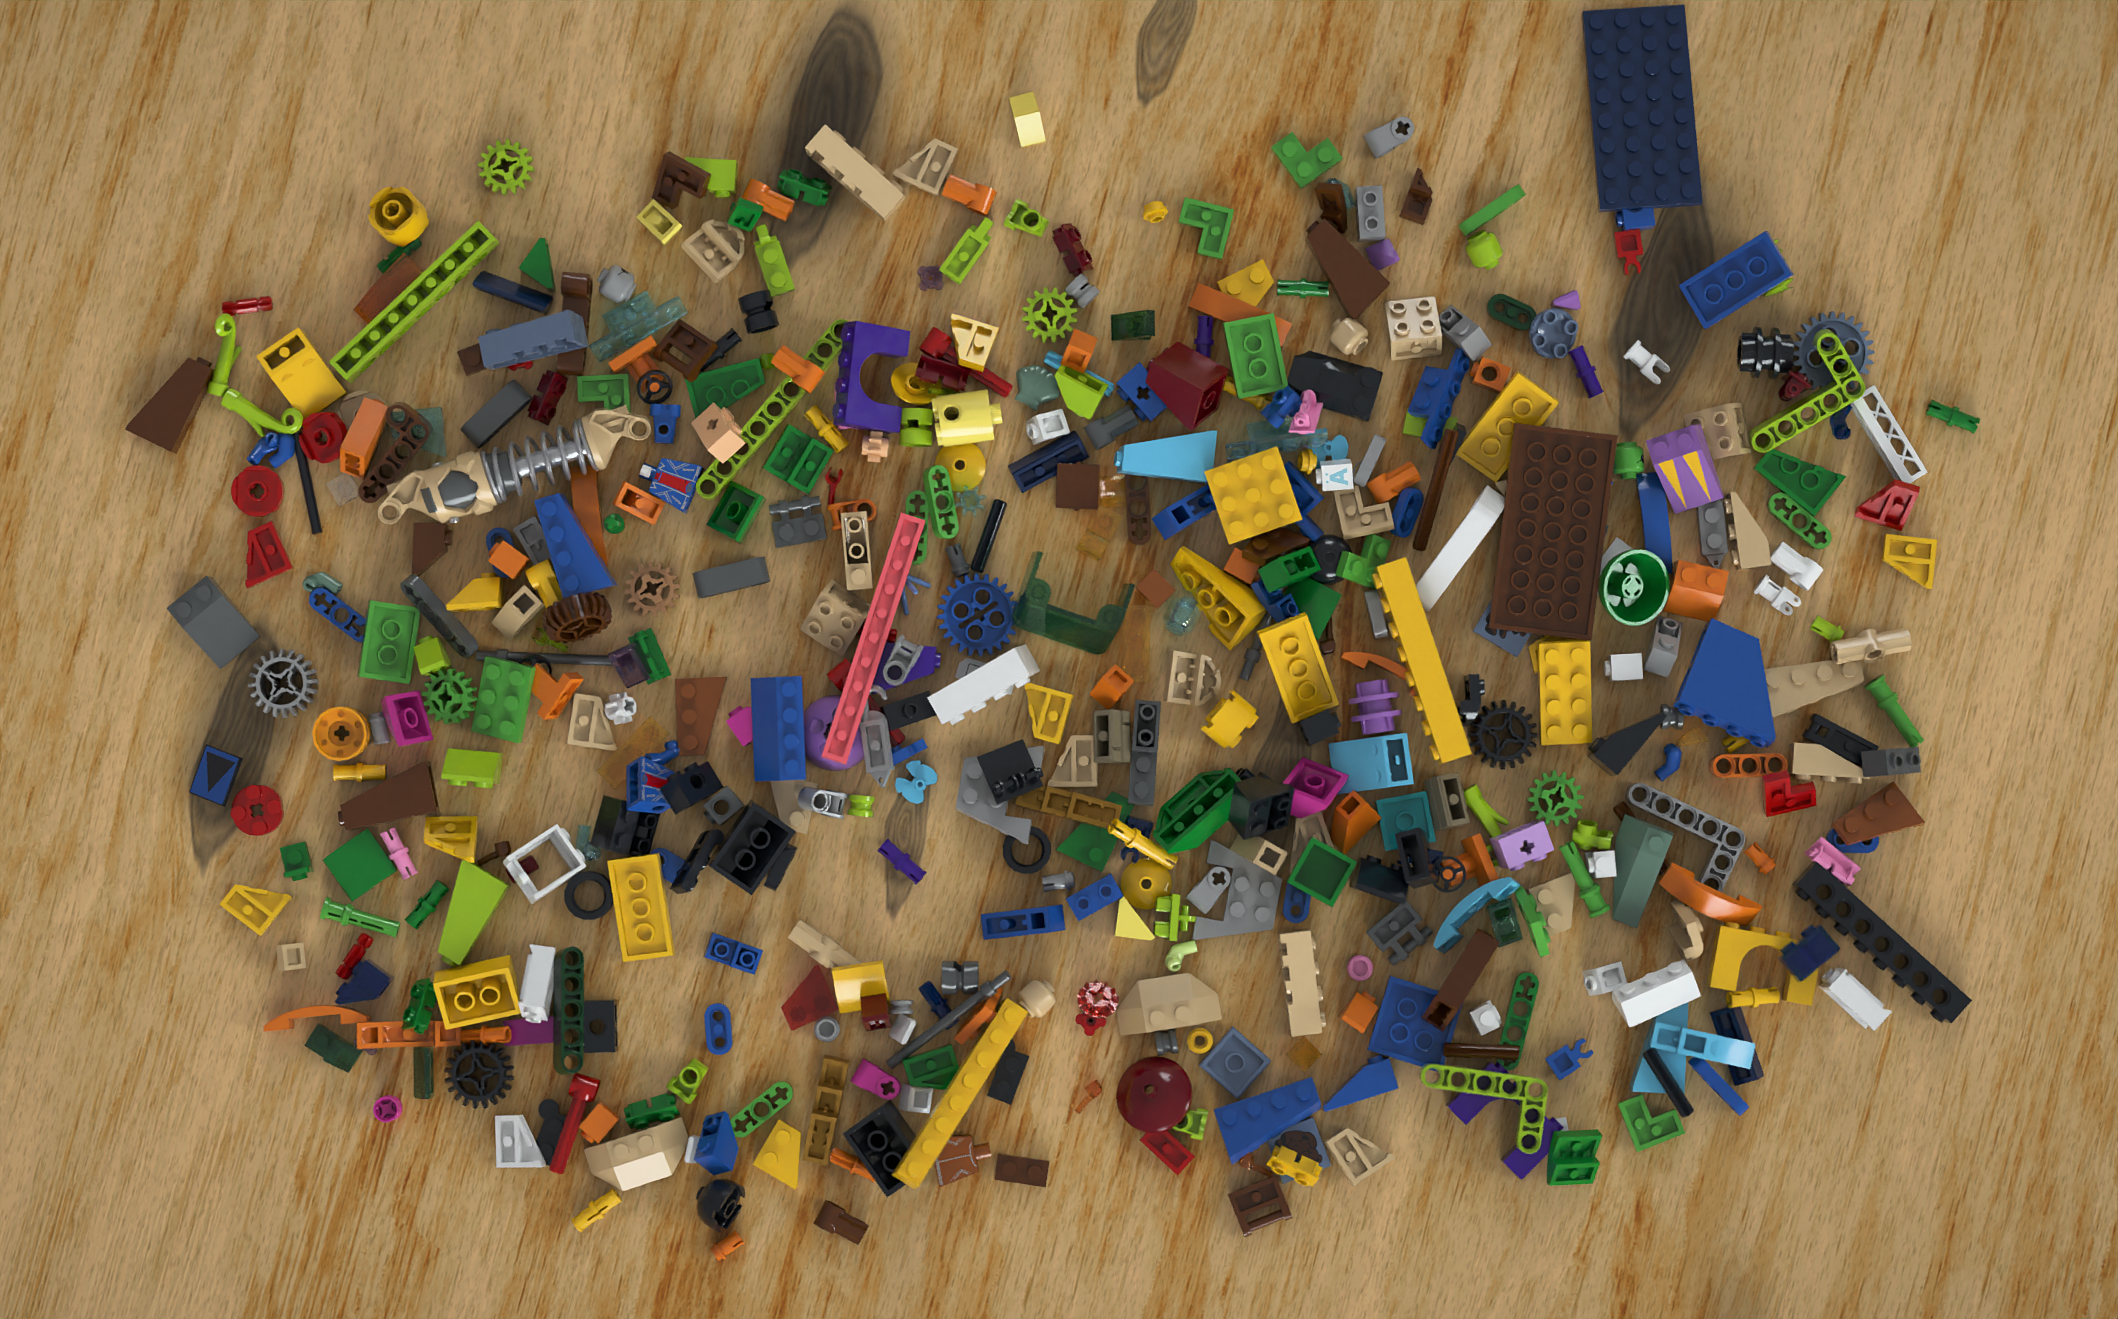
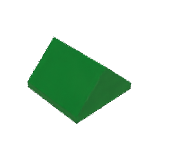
M731 480L706 525L742 544L766 499Z

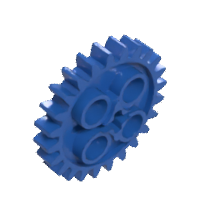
M975 573L973 581L965 575L963 584L956 579L954 581L955 589L950 586L946 588L950 595L940 596L945 601V605H937L938 609L943 610V614L936 616V618L944 622L938 626V629L947 630L942 636L943 639L952 638L949 644L950 647L958 643L959 653L964 648H968V656H971L973 651L977 650L978 657H981L983 649H986L987 653L991 655L993 654V646L999 651L1002 650L1000 642L1003 641L1009 644L1010 641L1006 635H1015L1016 632L1011 629V626L1019 625V622L1014 620L1013 616L1020 614V612L1012 608L1018 604V601H1010L1009 599L1014 592H1004L1007 586L1006 583L1000 587L997 586V577L992 582H989L988 574H985L983 579L980 580L978 573ZM983 590L988 594L986 604H979L976 601L975 595L977 591ZM994 601L997 602L996 607L981 616L982 621L976 619L962 629L959 628L960 623L975 614L974 609L980 611ZM957 604H962L966 607L967 614L964 618H958L954 614V608ZM992 612H998L1002 616V622L999 626H994L990 623L989 616ZM977 626L980 629L981 635L978 640H973L969 637V627Z

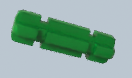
M417 238L407 246H397L387 255L388 259H383L377 264L378 269L385 276L389 275L394 270V266L398 267L412 254V250L416 251L421 247V241Z

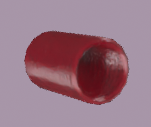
M532 855L518 862L527 875H530L533 871L535 872V870L537 871V869L539 870V866ZM506 869V872L510 880L515 884L516 881L514 880L510 872Z

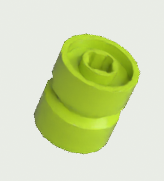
M902 408L900 424L904 428L900 430L899 445L931 447L933 432L929 427L933 425V410L926 408ZM915 423L919 424V428H914Z

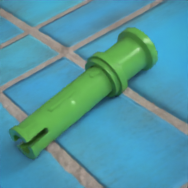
M1884 674L1876 677L1864 686L1865 689L1870 690L1878 702V708L1886 711L1909 747L1918 746L1917 743L1921 744L1924 738L1919 734L1897 702V693L1891 691L1885 682L1886 677Z
M1574 840L1564 843L1565 846H1559V850H1561L1580 888L1578 895L1581 899H1584L1590 911L1588 913L1589 917L1594 918L1607 912L1611 907L1605 903L1599 891L1601 889L1600 885L1593 882L1574 844Z
M326 897L320 914V919L322 920L328 918L341 922L342 926L352 924L393 936L394 938L398 934L401 923L354 909V906L350 903L344 905L331 901L330 897Z

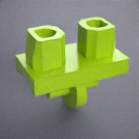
M1170 894L1169 896L1156 897L1155 911L1168 912V921H1154L1153 935L1164 937L1169 941H1177L1178 920L1181 921L1180 931H1188V921L1196 922V916H1189V906L1182 905L1181 915H1179L1180 895Z

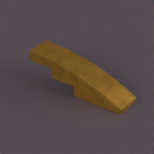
M1043 786L1017 796L1014 804L1015 806L1105 829H1108L1109 824L1117 828L1111 821L1115 818L1119 819L1122 805L1050 786Z
M829 1055L824 1056L802 1157L803 1161L826 1166L828 1164L850 1060Z

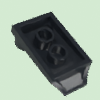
M1309 350L1304 354L1294 356L1287 382L1288 386L1295 390L1300 397L1303 391L1312 390L1316 395L1317 403H1323V409L1368 422L1383 372L1372 367H1364Z

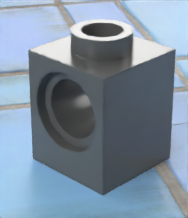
M726 786L703 805L706 809L704 815L713 825L717 822L721 826L745 807L729 786ZM720 800H725L729 804V810L724 815L718 814L715 809L716 803Z

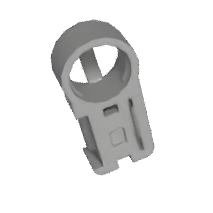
M1376 434L1373 436L1363 460L1357 463L1353 469V483L1365 487L1387 439ZM1360 464L1358 471L1354 477L1355 468Z

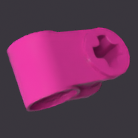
M864 1058L850 1080L862 1089L886 1100L897 1097L901 1092V1083L896 1077ZM892 1081V1087L895 1089V1092L885 1094L883 1083L887 1084Z

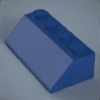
M802 676L750 678L754 780H806Z

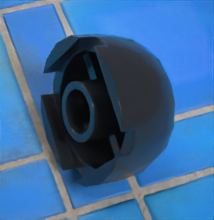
M1323 534L1315 542L1311 540L1309 546L1321 570L1310 575L1309 578L1323 585H1334L1343 581L1344 578L1338 577L1335 574L1342 551L1353 553L1350 545L1343 538L1333 534Z
M716 1179L701 1187L696 1196V1200H698L697 1212L701 1221L717 1232H721V1227L724 1229L730 1227L741 1210L742 1205L737 1204L740 1196L745 1197V1188L729 1179Z

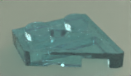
M442 408L416 409L432 425V434L420 449L441 457H447ZM403 411L393 412V417L398 421H403L405 413ZM414 425L413 432L416 436H425L426 431L423 426ZM391 426L392 438L397 440L401 434Z

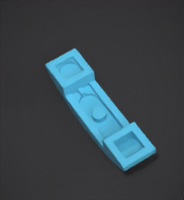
M1511 877L1501 878L1489 882L1467 895L1444 920L1433 946L1445 954L1464 937L1458 929L1492 898L1500 902L1506 900L1521 886L1519 882Z

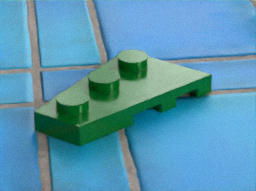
M759 358L699 373L697 379L693 382L685 379L695 419L713 402L720 409L723 407L728 408L766 383Z
M1775 449L1766 452L1753 468L1782 493L1791 497L1813 517L1847 477Z
M1112 791L1104 801L1122 805L1119 820L1126 824L1134 805H1129L1127 798ZM1081 823L1056 850L1102 872L1118 838L1108 833L1105 828Z

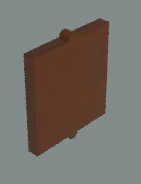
M1080 461L1076 463H1057L1055 508H1074L1075 511L1079 509H1098L1100 464H1081Z

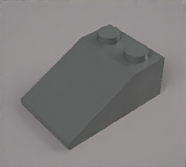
M207 575L167 607V610L220 669L261 637L214 578Z

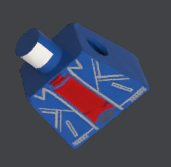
M661 458L658 468L644 463L639 477L652 482L649 488L651 494L687 514L696 491V483L702 476L704 468L696 464Z
M642 756L626 766V810L660 814L671 808L660 788L668 783L666 778L674 772Z

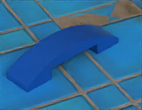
M1657 472L1636 474L1637 498L1640 502L1645 550L1658 556L1664 563L1668 574H1672L1671 537L1665 490Z

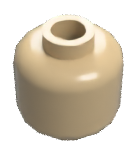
M1351 317L1337 319L1330 328L1332 330L1330 341L1346 355L1360 353L1368 343V331L1356 319L1354 320Z
M1031 980L1019 992V1002L1017 1005L1028 1011L1026 1016L1029 1018L1043 1017L1055 1004L1056 999L1053 994L1055 989L1046 980L1043 982Z

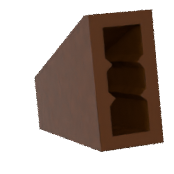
M1325 218L1320 223L1316 220L1306 230L1309 235L1305 241L1347 316L1355 320L1390 285V282Z
M200 357L196 361L188 358L129 422L125 430L177 454L207 393L208 383L211 381L214 369L210 368L212 363Z
M420 762L341 804V811H338L340 826H344L345 830L350 831L440 812L430 762Z
M1477 929L1421 1018L1443 1032L1461 1007L1500 942L1494 939L1491 934Z

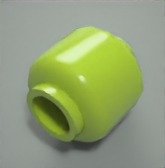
M1482 230L1467 239L1468 243L1465 246V250L1474 267H1485L1486 270H1489L1499 264L1498 259L1502 256L1503 250L1494 233H1486L1485 230Z

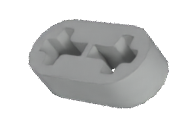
M1377 589L1364 592L1374 639L1388 637Z

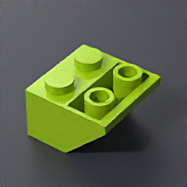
M448 748L441 779H448V785L467 786V781L474 782L473 787L493 789V783L500 784L503 753Z

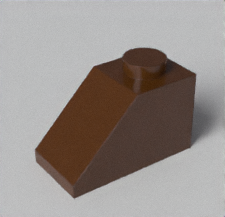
M414 523L412 574L421 576L448 551V545H452L453 539L452 530H449L448 525Z

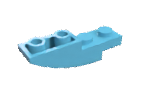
M1654 1021L1649 1047L1750 1069L1755 1043Z

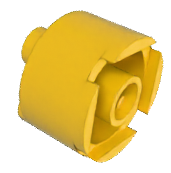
M399 186L400 188L385 187L377 192L370 201L369 222L386 241L400 247L407 246L423 233L424 229L428 227L429 219L426 209L407 188Z
M1233 689L1228 692L1231 697L1227 700L1223 697L1207 715L1205 720L1208 724L1206 726L1201 724L1200 729L1223 749L1227 746L1234 748L1241 740L1242 736L1240 733L1244 728H1251L1259 718L1255 714L1257 709Z

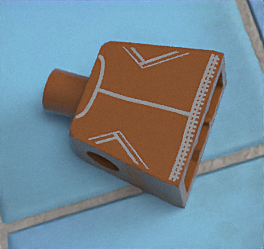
M951 1135L934 1162L939 1187L979 1172L977 1161L992 1158L989 1142L974 1145L972 1135Z

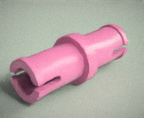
M393 827L388 830L393 840L390 839L387 831L381 833L380 836H382L391 854L389 855L390 860H394L403 877L402 879L405 880L410 877L405 867L408 868L411 876L417 874L418 871L407 853L409 852L408 847H404L396 828Z

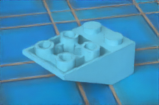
M1407 733L1328 744L1331 768L1349 775L1348 780L1338 794L1350 793L1352 790L1358 792L1414 784Z

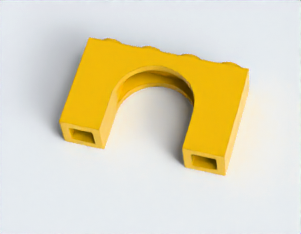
M1725 922L1724 926L1717 925L1706 986L1736 992L1740 964L1745 954L1754 947L1769 945L1782 954L1787 966L1782 1000L1812 1006L1823 947L1822 944H1816V938L1801 936L1800 940L1790 939L1791 933L1775 931V936L1765 934L1766 929L1750 926L1749 931L1741 930L1740 924Z

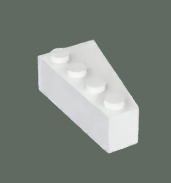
M1025 644L1013 648L927 698L942 724L950 722L951 725H954L965 719L963 714L969 710L975 713L987 706L985 703L987 700L994 698L996 701L1009 694L1007 689L1014 685L1019 688L1030 682L1029 677L1040 672V669Z

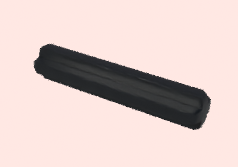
M999 499L993 501L970 567L975 572H984L1007 507L1005 501Z
M1653 1047L1649 1048L1643 1053L1644 1059L1681 1117L1685 1118L1691 1115L1694 1109L1657 1050Z

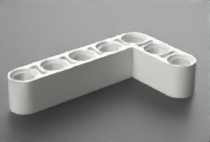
M1488 485L1481 492L1467 516L1416 584L1422 606L1428 612L1485 537L1504 508L1505 497Z

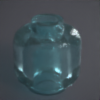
M1188 596L1172 599L1163 615V621L1166 624L1165 628L1179 636L1191 633L1201 615L1199 608L1196 606L1197 602Z

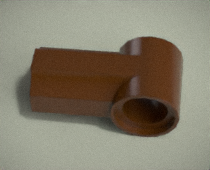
M825 1200L813 1222L821 1229L832 1234L836 1233L859 1245L869 1227L865 1222L846 1213L845 1209L828 1200Z

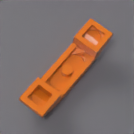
M1198 283L1188 306L1224 322L1271 314ZM1274 315L1280 347H1282L1292 323Z
M586 465L587 474L584 475L579 466L570 467L573 510L593 542L599 556L608 566L598 495L597 471L591 465Z
M1344 652L1340 656V659L1362 670L1367 662H1370L1406 681L1404 672H1407V669L1388 658L1364 652ZM1412 686L1408 694L1416 696Z
M1674 863L1669 865L1659 879V884L1686 905L1711 918L1726 923L1732 922L1748 926L1762 909V905L1744 896L1739 895L1734 899L1694 880L1693 872Z
M315 1005L284 1013L264 1025L263 1031L294 1028L293 1018L340 1014L341 1024L371 1021V1016L346 1006Z
M430 1020L428 1030H425L424 1034L414 1032V1028L403 1030L404 1021L356 1023V1049L461 1046V1027L446 1030L443 1020Z

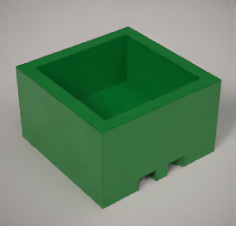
M1310 837L1285 882L1333 907L1357 861L1314 837Z

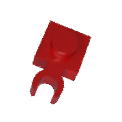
M1640 229L1614 232L1617 259L1625 258V264L1623 265L1624 275L1629 274V265H1634L1637 274L1641 272V265L1637 261L1636 256L1643 255Z

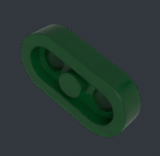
M1496 294L1487 303V312L1491 318L1518 331L1529 330L1532 321L1536 317V312L1531 306L1505 294ZM1498 303L1502 304L1504 311L1497 312L1495 305ZM1520 314L1526 315L1527 322L1521 323L1518 320V316Z

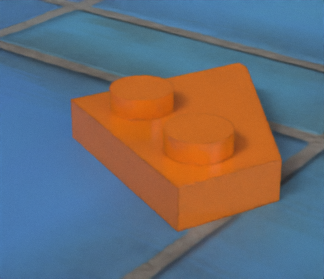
M1001 987L997 989L998 992L991 998H986L983 1002L977 1004L970 1015L959 1026L954 1039L961 1045L968 1038L973 1040L978 1035L983 1022L988 1024L997 1013L994 1009L1003 991Z

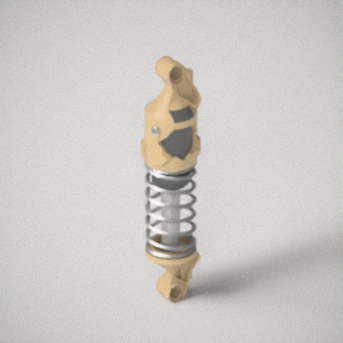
M627 405L615 409L598 408L594 409L587 416L574 420V439L571 438L565 427L558 425L556 431L557 445L551 435L543 430L540 436L542 450L539 449L532 437L526 436L524 441L525 455L515 442L510 441L508 452H502L498 447H494L490 454L484 451L477 453L469 451L457 455L456 460L444 464L437 462L432 465V468L426 470L415 469L402 480L386 485L389 495L378 508V517L385 524H394L408 508H413L443 524L446 522L456 523L460 520L459 518L473 513L480 515L492 511L494 506L499 505V503L501 504L502 501L506 502V497L511 492L516 491L518 496L522 497L521 485L523 477L528 476L533 489L538 492L539 486L535 473L545 471L550 485L554 486L555 480L551 468L560 465L565 478L570 481L571 474L568 462L576 460L582 474L586 475L587 469L584 461L586 456H588L594 470L601 471L606 469L618 439L621 436L638 441L646 439L651 431V422L646 416L629 413ZM637 421H642L646 424L647 430L643 434H637L633 431L632 425ZM562 433L567 439L566 442L562 441ZM545 437L549 441L551 447H546ZM529 442L535 450L533 453H530ZM513 448L517 452L518 458L514 457ZM387 505L394 506L397 510V516L387 517L384 514V507Z

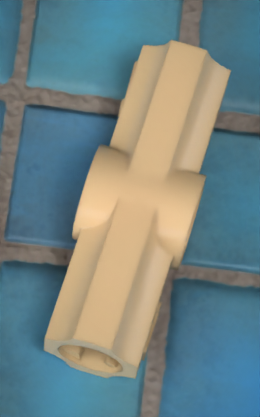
M1901 628L1880 633L1875 629H1867L1860 632L1854 638L1831 642L1830 649L1832 660L1837 664L1862 659L1866 663H1875L1882 660L1885 655L1911 650L1912 644L1908 629Z
M802 920L797 923L788 936L791 941L809 952V956L827 968L830 967L832 969L833 967L862 963L843 950L842 946L826 934L822 935Z

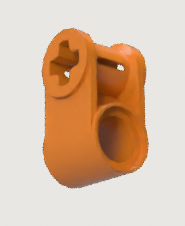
M868 499L828 505L827 510L831 512L833 522L832 531L842 530L841 513L859 512L860 507L864 504H869L872 507V513L867 519L868 523L873 522L878 515L877 506Z

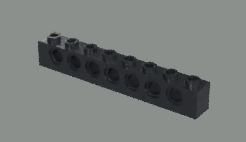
M1812 861L1793 883L1797 888L1795 893L1805 902L1808 900L1816 905L1814 910L1824 919L1829 917L1836 923L1833 927L1843 936L1848 934L1855 940L1853 945L1863 954L1868 952L1874 957L1872 962L1882 971L1887 969L1894 975L1891 979L1901 988L1906 986L1913 993L1910 996L1918 1004L1923 1006L1925 1003L1931 1008L1930 1014L1940 1023L1943 1021L1952 1023L1972 1001L1818 862ZM1820 885H1825L1828 889V895L1824 899H1820L1816 894L1817 888ZM1840 902L1845 903L1847 906V913L1842 917L1836 913V906ZM1860 919L1864 920L1867 926L1862 934L1857 933L1855 929V924ZM1878 937H1883L1886 942V946L1882 951L1876 950L1874 946L1875 940ZM1901 954L1905 958V964L1902 968L1898 969L1894 965V958ZM1920 971L1924 975V982L1917 986L1913 982V976L1916 972ZM1936 989H1941L1944 995L1943 1000L1939 1003H1935L1932 997Z

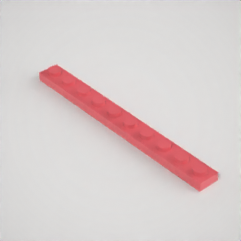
M904 513L900 514L821 756L823 758L844 765L847 764L926 520Z

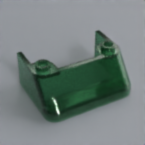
M1039 551L1032 552L1012 611L1011 619L1013 624L1021 630L1091 654L1099 655L1105 653L1123 623L1135 585L1131 583L1123 584L1117 605L1109 604L1103 606L1099 610L1096 620L1048 604L1051 595L1050 586L1044 580L1035 578L1043 553Z

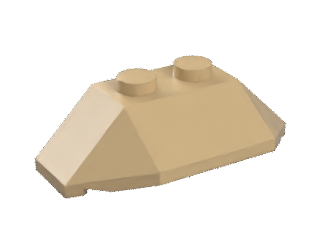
M1189 972L1137 981L1116 1010L1120 1036L1185 1027L1222 1019L1218 993Z
M679 1117L585 1148L584 1152L591 1174L625 1191L673 1175L687 1148L689 1136L683 1118Z

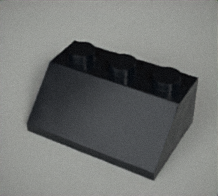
M750 800L724 837L723 842L719 844L710 857L708 865L752 895L796 831L759 804Z
M890 1099L843 1133L886 1197H889L906 1185L892 1174L916 1137Z

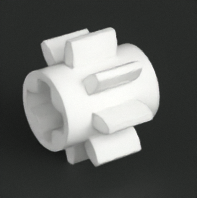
M627 692L609 695L610 701L605 704L606 716L610 720H614L615 725L633 721L631 715L636 713L637 708L634 699L627 696Z

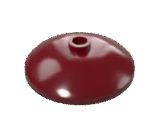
M1159 1056L1147 1057L1132 1064L1122 1075L1116 1092L1117 1106L1124 1120L1133 1128L1146 1133L1164 1132L1176 1126L1186 1116L1193 1096L1192 1084L1185 1070L1175 1061ZM1152 1086L1154 1088L1153 1092L1146 1094L1147 1088Z

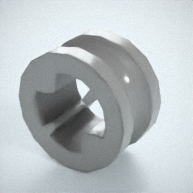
M913 1000L890 1001V1004L893 1005L890 1014L913 1013V1010L910 1008Z

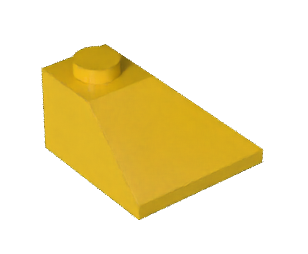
M482 573L481 578L473 579L446 605L447 610L458 613L502 609L505 605L503 578L496 577V573Z

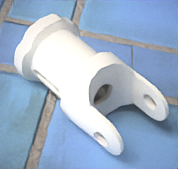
M1639 340L1623 356L1625 359L1629 358L1640 368V372L1655 384H1660L1661 380L1653 373V366H1657L1666 373L1670 371V367L1657 355H1652L1643 348Z
M1767 574L1762 577L1753 590L1755 594L1759 593L1769 600L1771 606L1785 615L1793 613L1792 607L1786 602L1795 607L1801 605V600L1785 586L1780 587L1774 583Z

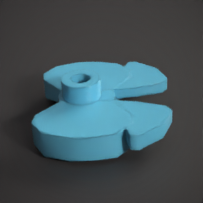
M1341 434L1331 441H1324L1317 435L1310 438L1308 448H1311L1313 454L1317 456L1316 469H1320L1319 461H1325L1326 456L1331 455L1332 460L1347 459L1345 457L1348 453V443Z
M920 760L911 761L906 764L908 771L915 777L912 782L900 777L896 778L895 782L897 792H902L905 799L915 804L923 802V790L926 786L937 782L936 772L927 765H921Z

